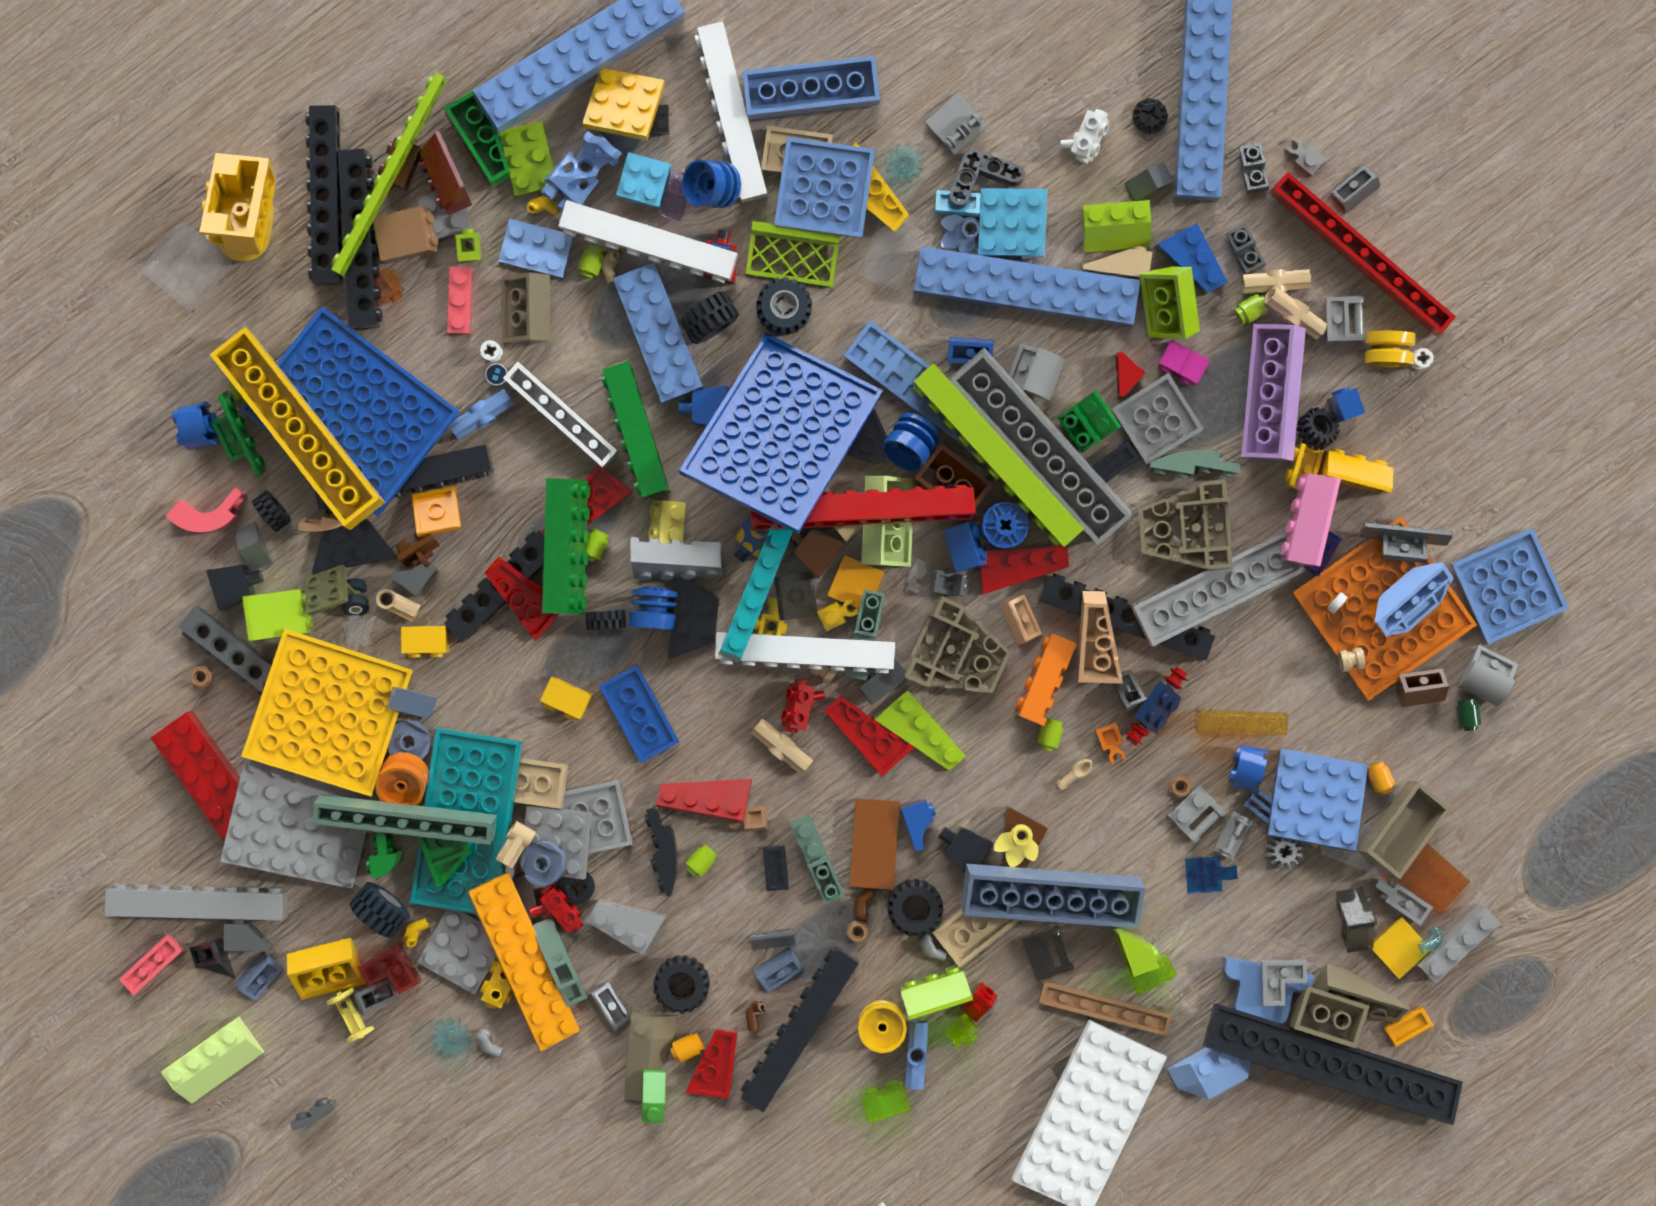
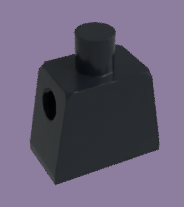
M246 565L206 570L219 611L227 610L243 601L242 597L255 595L253 585L264 582L260 569L248 572Z
M962 826L959 827L956 833L944 827L938 835L939 839L947 843L943 850L944 854L964 874L966 864L979 865L994 844L990 839Z

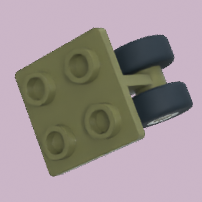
M344 565L328 569L304 579L306 613L308 615H313L341 604L343 613L350 617L362 616L369 610L368 599L361 595V593L367 592L365 582L358 578L347 580L346 567Z

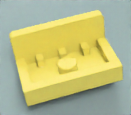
M653 500L650 507L651 526L648 530V537L659 539L660 543L668 544L672 540H681L683 542L686 503Z

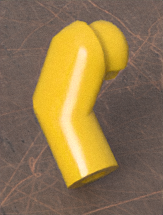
M544 196L530 200L526 206L527 211L531 214L546 210L553 216H556L559 212L557 204Z
M426 917L407 925L403 936V942L406 947H414L417 943L419 932L430 927Z

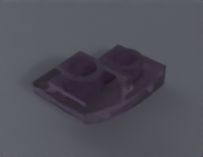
M671 171L659 214L660 216L681 221L686 204V198L683 195L681 185L682 172Z

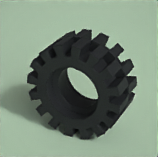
M1312 408L1297 422L1298 427L1296 431L1300 432L1298 437H1303L1302 443L1305 444L1307 442V447L1310 449L1314 446V450H1324L1339 437L1340 429L1337 428L1340 425L1334 422L1337 419L1335 416L1333 418L1330 416L1332 414L1330 411L1325 413V408ZM1314 424H1316V425H1318V426L1320 427V429L1322 430V433H1323V434L1319 433V432L1316 430V428L1314 427Z
M265 490L252 500L255 510L258 511V514L275 532H278L291 522L287 511L268 490Z
M625 610L585 612L586 630L626 628Z

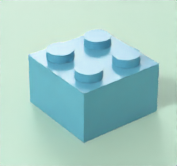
M628 152L616 196L620 200L661 211L673 169L671 164Z

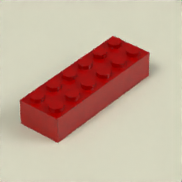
M193 711L186 712L150 737V739L225 842L240 776Z

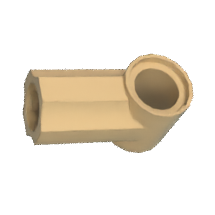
M390 589L381 590L376 595V603L379 607L411 622L414 621L421 607L420 604ZM384 593L391 594L393 600L390 605L382 603L381 597Z
M515 821L506 836L507 840L495 859L513 868L522 851L531 843L536 832Z

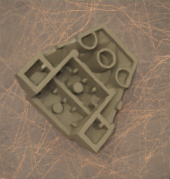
M1226 480L1201 482L1191 489L1178 492L1177 495L1162 499L1138 510L1142 554L1207 570L1233 568L1230 507Z
M941 596L933 610L928 613L908 656L909 661L904 677L923 686L993 693L1011 652L990 634L978 620L974 619L962 605Z

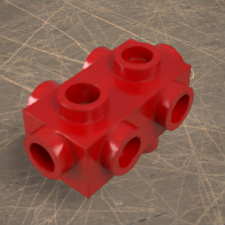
M795 679L794 683H790V687L786 691V706L781 714V726L785 727L784 731L796 734L798 730L806 731L810 709L813 708L814 701L825 699L823 690L814 692L815 687L807 686L808 682Z
M550 884L540 892L542 896L538 899L541 901V905L529 908L531 917L542 913L548 919L553 916L567 933L571 931L575 933L584 925L579 919L581 913L574 905L569 907L565 902L567 899L566 895L560 888L555 890Z

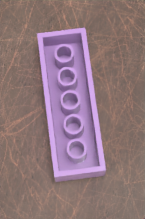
M1254 324L1241 457L1257 460L1293 461L1306 328L1297 325Z

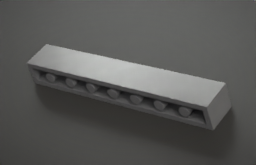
M117 883L105 890V916L284 920L287 918L288 891H281L280 887H268L267 891H259V887H245V890H237L236 886H224L223 890H215V886H201V889H193L192 885H180L179 889H172L171 885L166 884L157 885V888H149V884H135V888L127 887V884Z

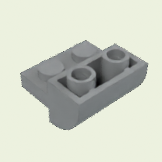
M1021 343L1009 376L1024 392L1050 401L1065 359L1042 348H1034Z
M1478 645L1475 647L1469 665L1464 669L1458 687L1495 706H1499L1513 687L1515 682L1513 677L1518 664Z

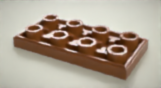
M855 799L850 887L894 890L900 801Z

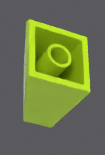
M305 589L242 597L249 641L281 637L284 629L300 634L311 633L310 628H313L312 616L306 613Z

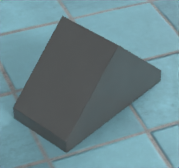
M1163 162L1141 172L1127 181L1125 186L1132 199L1140 201L1170 185L1174 180Z
M256 522L235 530L238 551L251 571L273 563Z
M437 566L406 570L390 573V576L415 596H420L437 573L438 568Z
M1131 670L1121 673L1123 684L1113 683L1122 707L1127 711L1142 705L1147 699Z
M391 978L359 989L354 994L362 1015L399 998Z

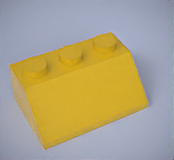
M1332 448V451L1324 453L1319 475L1341 479V484L1379 494L1392 492L1393 467L1387 466L1388 462L1376 459L1374 462L1366 461V456L1353 454V457L1344 455L1345 451Z
M352 938L341 939L336 942L287 954V975L301 1000L366 984L359 953Z

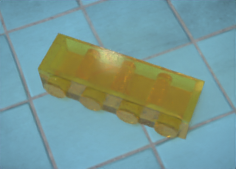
M1195 709V731L1287 735L1288 713Z

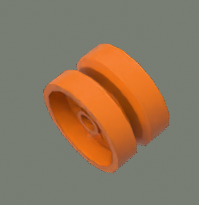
M410 753L390 755L383 762L376 781V793L380 801L408 805L420 803L429 778V770L425 762L418 756Z

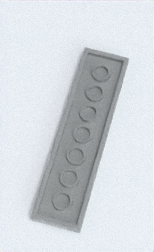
M1285 531L1234 556L1233 568L1203 571L1132 606L1131 608L1150 647L1306 571L1303 565L1281 560V546L1283 542H1286L1288 533Z

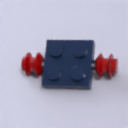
M1179 667L1175 669L1170 668L1172 674L1164 676L1168 684L1159 681L1134 717L1140 721V725L1131 723L1132 730L1124 732L1128 735L1125 739L1133 745L1137 746L1138 743L1143 745L1141 739L1149 737L1147 730H1145L1146 728L1157 734L1159 730L1164 728L1171 713L1178 708L1182 698L1173 691V688L1183 689L1181 686L1182 681H1188L1185 678L1187 673Z

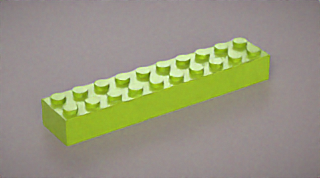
M934 363L912 382L915 385L912 389L920 398L925 396L930 401L928 404L929 408L935 414L940 412L945 418L942 422L950 431L955 429L960 434L957 437L958 440L965 447L969 445L975 451L972 455L980 464L985 462L990 467L987 470L988 473L995 480L1001 479L1004 483L1002 488L1010 497L1015 495L1019 499L1017 502L1018 506L1025 513L1031 512L1034 516L1031 520L1041 530L1045 528L1049 532L1047 537L1054 545L1058 546L1060 544L1065 547L1084 530Z

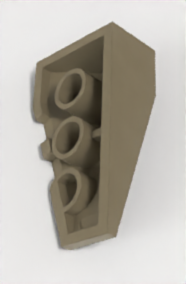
M1327 964L1317 975L1313 987L1369 1005L1367 1015L1371 1019L1399 1021L1409 1010L1408 1005L1352 972L1334 965Z
M633 1011L628 1043L625 1100L642 1101L643 1070L661 1069L675 1038L677 1015Z

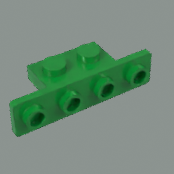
M228 391L222 392L217 397L226 415L213 420L211 424L230 462L246 456L255 476H260L265 472V461L261 455H258L253 437L247 433L245 428L246 422L235 408V399L232 395H229Z

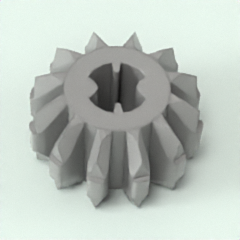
M1270 837L1273 844L1265 845V847L1271 849V851L1265 853L1266 857H1272L1269 863L1273 865L1277 862L1276 867L1278 869H1281L1283 865L1286 869H1290V862L1298 865L1295 857H1303L1302 854L1297 852L1303 849V846L1301 844L1296 845L1298 841L1282 838L1277 840L1275 837ZM1280 848H1287L1288 853H1283L1282 855L1279 852Z

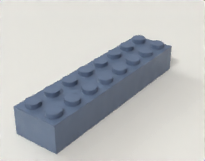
M966 864L960 905L964 916L1139 928L1145 886L1141 878L1135 876Z

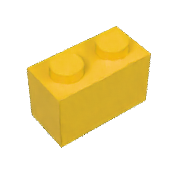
M447 626L401 627V653H408V658L421 657V653H430V657H443V653L449 652V629Z
M552 676L540 701L544 703L543 707L554 712L556 709L565 712L564 717L576 721V718H583L593 694Z

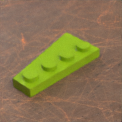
M908 690L875 718L876 721L949 771L966 757Z

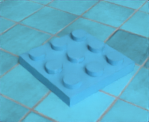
M981 188L978 255L1045 257L1048 190Z

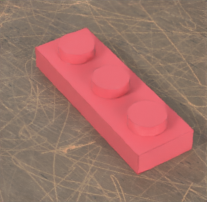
M449 267L448 334L470 335L473 268Z
M170 933L167 934L128 970L119 981L133 996L136 995L172 962L184 948Z

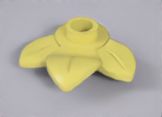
M1022 824L1016 825L1011 832L1002 833L994 844L995 851L1005 852L1006 860L1010 867L1019 865L1025 857L1035 861L1039 852L1038 845L1032 840L1031 829ZM1022 831L1025 833V838L1018 839L1017 834Z

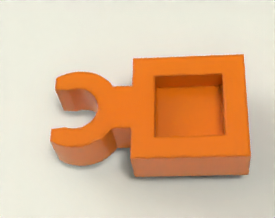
M1117 723L1095 729L1102 751L1109 749V762L1111 764L1115 763L1113 755L1119 753L1121 759L1125 760V753L1118 747V745L1124 744Z

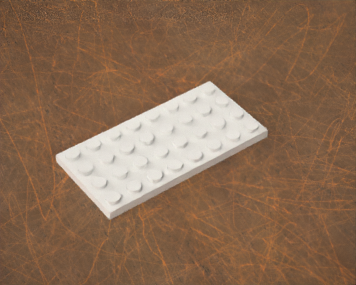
M1088 1020L1011 1179L1068 1206H1095L1167 1056Z

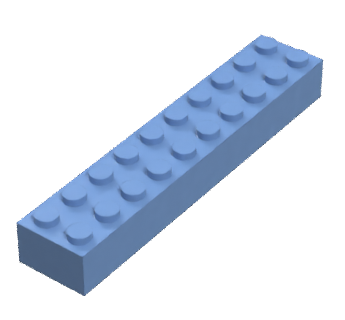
M619 0L474 89L473 97L499 135L683 21L685 11L677 0Z
M1185 0L1173 199L1218 201L1221 198L1232 0Z
M921 246L913 293L1131 327L1134 324L1141 280Z

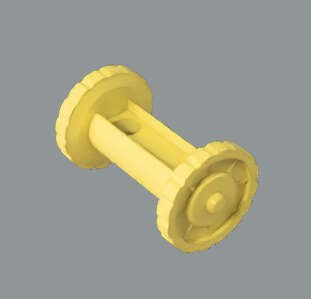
M353 987L344 992L336 993V996L326 1001L328 1006L336 1005L351 1035L346 1039L348 1043L362 1039L364 1035L374 1030L373 1025H364L350 998V995L354 992ZM343 1001L346 1002L347 1008H344V1007H343V1005H342V1002H343Z

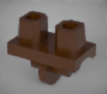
M416 532L414 537L417 542L412 546L407 540L401 541L396 545L399 553L397 558L406 567L412 564L417 567L421 563L425 567L430 566L428 559L434 555L432 551L440 546L431 534L418 538Z

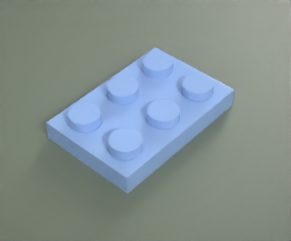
M509 219L499 262L564 279L574 237L563 234L560 231Z

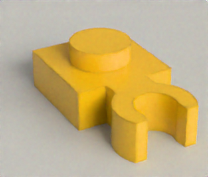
M853 598L847 599L842 606L836 601L817 610V614L826 631L846 623V615L852 617L858 614V608L855 610L848 609V605L854 602Z

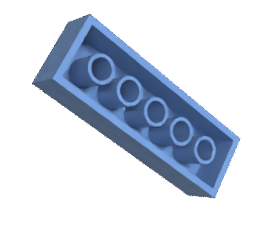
M875 56L742 71L748 120L880 105Z
M653 262L613 278L661 403L666 404L689 395L692 391L704 389L655 263Z

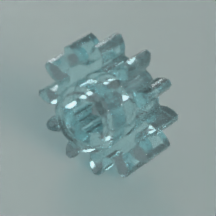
M898 144L897 152L890 149L889 153L892 158L887 157L885 162L891 164L886 168V172L893 171L891 175L892 180L898 176L899 183L902 184L904 178H907V181L911 183L912 175L916 178L920 177L917 169L923 170L924 165L918 162H921L924 157L922 155L916 156L918 148L911 151L910 144H907L905 149H902V146ZM907 159L909 161L908 168L906 166L904 168L900 167V160L905 161Z
M451 1017L447 1019V1024L440 1021L438 1026L441 1029L435 1028L432 1031L437 1036L431 1041L433 1043L438 1042L439 1044L435 1050L438 1051L442 1048L444 1050V1057L448 1052H451V1056L454 1058L457 1050L463 1054L465 1052L463 1046L468 1047L471 1044L466 1038H469L472 1033L465 1032L468 1024L459 1025L461 1022L460 1018L455 1023H452ZM454 1034L456 1038L449 1041L447 1037Z

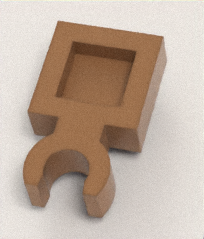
M766 806L746 808L744 822L729 824V828L731 830H738L744 826L746 832L768 830Z

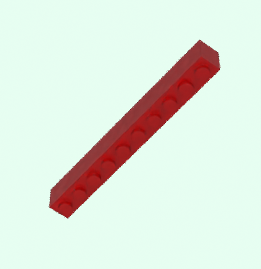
M1289 172L1283 175L1269 193L1434 336L1442 334L1456 318L1453 313Z
M957 485L954 488L945 489L944 486H936L931 490L914 487L910 491L892 488L888 492H879V490L871 489L865 491V493H856V491L850 490L843 492V494L824 492L803 528L970 520L976 514L974 487L968 488L967 485ZM749 510L751 531L787 529Z

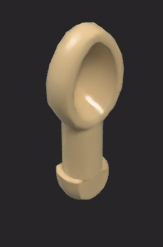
M1090 759L1077 761L1073 765L1072 771L1056 782V787L1059 790H1064L1076 778L1085 777L1092 769V761Z

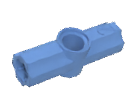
M504 388L490 398L481 400L471 406L468 412L453 421L450 428L458 440H461L478 428H484L492 423L498 415L514 406L515 403Z
M909 1020L905 1088L924 1089L929 1025L927 1021ZM920 1050L923 1055L920 1059L915 1060L911 1058V1052Z

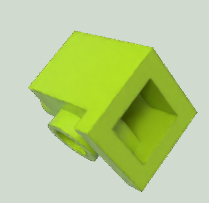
M474 228L461 229V234L455 235L458 261L483 259L480 232L474 233ZM468 240H471L474 244L471 249L466 246Z

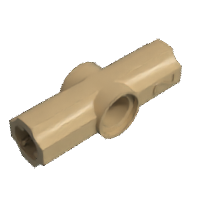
M1279 269L1259 274L1242 275L1243 294L1248 295L1268 293L1273 287H1278L1285 293L1292 290L1310 289L1311 274L1309 269L1293 271Z
M1273 287L1266 294L1264 303L1282 315L1281 318L1290 325L1306 328L1305 333L1313 339L1317 340L1323 335L1327 323L1310 312V308L1306 304L1291 298L1278 287Z
M763 718L751 731V734L766 745L773 755L781 761L784 760L801 775L813 762V759L799 749L792 739L783 732L780 733Z

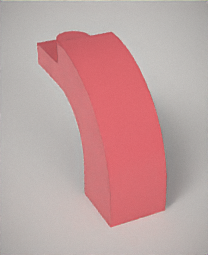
M234 488L217 509L208 513H202L185 500H179L166 515V518L188 531L200 533L217 532L232 525L240 517L233 511L234 509L238 510L244 504L245 499L243 498L247 494L240 488Z

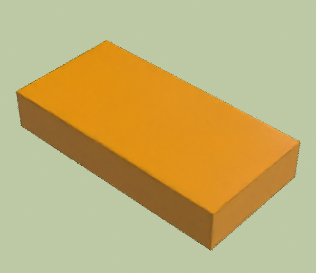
M1419 1006L1405 1014L1399 1021H1393L1384 1026L1383 1029L1396 1048L1434 1025L1423 1006Z

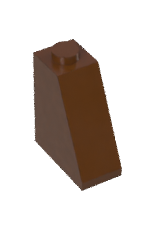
M1007 806L1005 809L1004 833L1011 832L1016 825H1026L1032 831V840L1039 846L1048 828ZM1019 832L1017 838L1024 839L1025 833ZM1002 852L1001 863L1006 867H1010L1006 860L1005 852ZM1025 857L1024 860L1015 867L1027 868L1031 860Z

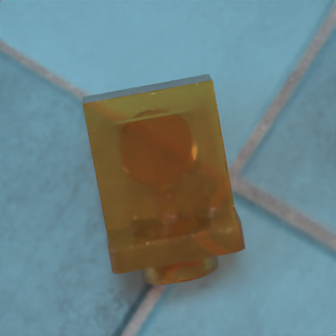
M385 266L379 273L392 290L382 298L387 303H395L402 298V293L405 289L399 282L402 278L396 270L392 269L390 271Z

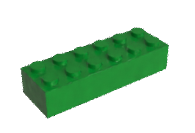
M627 361L604 368V375H601V380L604 388L609 390L611 395L607 397L610 409L616 411L617 414L614 422L617 431L622 432L624 437L620 439L623 451L629 453L630 456L627 464L632 475L635 474L637 481L633 482L637 495H642L644 499L670 492L632 365Z
M546 478L542 613L584 614L586 609L585 587L588 582L587 575L585 574V567L588 563L586 543L589 540L587 520L590 515L589 508L587 507V498L590 496L588 481Z

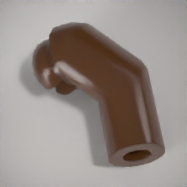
M870 888L854 902V916L861 922L868 920L867 904L876 897Z
M760 999L753 1001L745 1012L748 1031L759 1030L757 1018L767 1008L766 1003Z

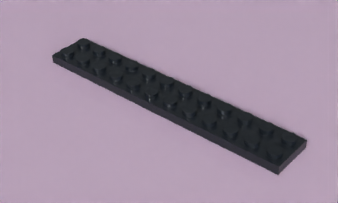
M1214 1003L1212 1006L1203 1043L1205 1048L1438 1122L1454 1125L1463 1085L1462 1081L1359 1048L1346 1046L1221 1004Z

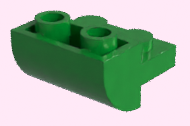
M1096 390L1057 417L1081 453H1084L1121 427Z
M377 832L376 837H373L374 850L378 852L370 855L369 860L366 861L367 873H371V878H378L389 873L400 864L403 857V849L394 850L393 833Z

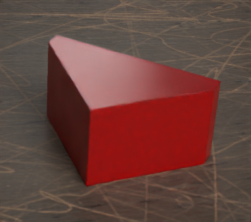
M1117 352L1115 354L1118 398H1123L1145 372L1123 352Z

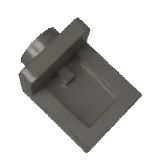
M933 569L929 591L962 597L967 586L966 575Z

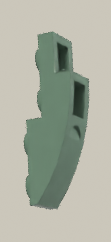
M1194 450L1159 458L1149 463L1147 468L1153 469L1152 473L1166 475L1167 471L1175 473L1174 477L1187 479L1188 475H1194L1195 467L1198 468L1197 472L1211 474V470L1220 471V476L1232 477L1233 474L1239 473L1241 464L1219 461L1220 452Z
M864 589L853 640H876L885 599L884 593ZM847 666L845 676L867 681L869 668H867V672L853 671V667Z
M807 814L791 821V828L824 904L844 897L845 894L811 815Z
M552 917L532 924L536 932L537 942L566 1006L569 1007L586 999V992Z

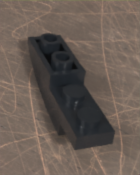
M653 806L646 810L647 814L644 817L647 826H652L654 835L651 836L655 848L659 847L660 851L653 853V859H650L654 872L658 871L660 880L657 881L661 893L665 892L668 897L671 896L676 882L678 865L677 844L672 823L663 826L657 807Z

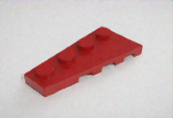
M841 696L823 710L881 777L915 748Z

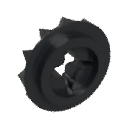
M1147 98L1135 106L1132 118L1138 130L1146 134H1153L1164 128L1167 123L1168 113L1165 105L1158 99ZM1155 108L1154 116H1156L1157 119L1152 118L1151 121H1149L1148 124H1146L1147 115H1145V112L1149 113L1150 110Z
M588 872L585 879H578L580 884L587 886L579 890L578 896L575 888L568 887V885L575 884L577 879L562 877L559 887L566 895V901L572 904H582L592 897L595 883L593 877Z

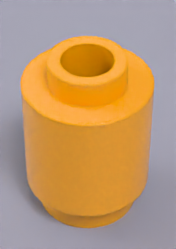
M1383 761L1368 766L1367 776L1375 793L1380 792L1381 795L1392 792V787L1396 783L1388 766L1384 765Z
M690 1033L672 1042L673 1047L670 1048L674 1059H679L681 1063L700 1054V1051L705 1049L698 1033L693 1035Z

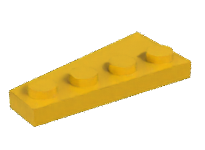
M857 142L853 144V146L860 147ZM873 166L867 210L896 233L910 215Z

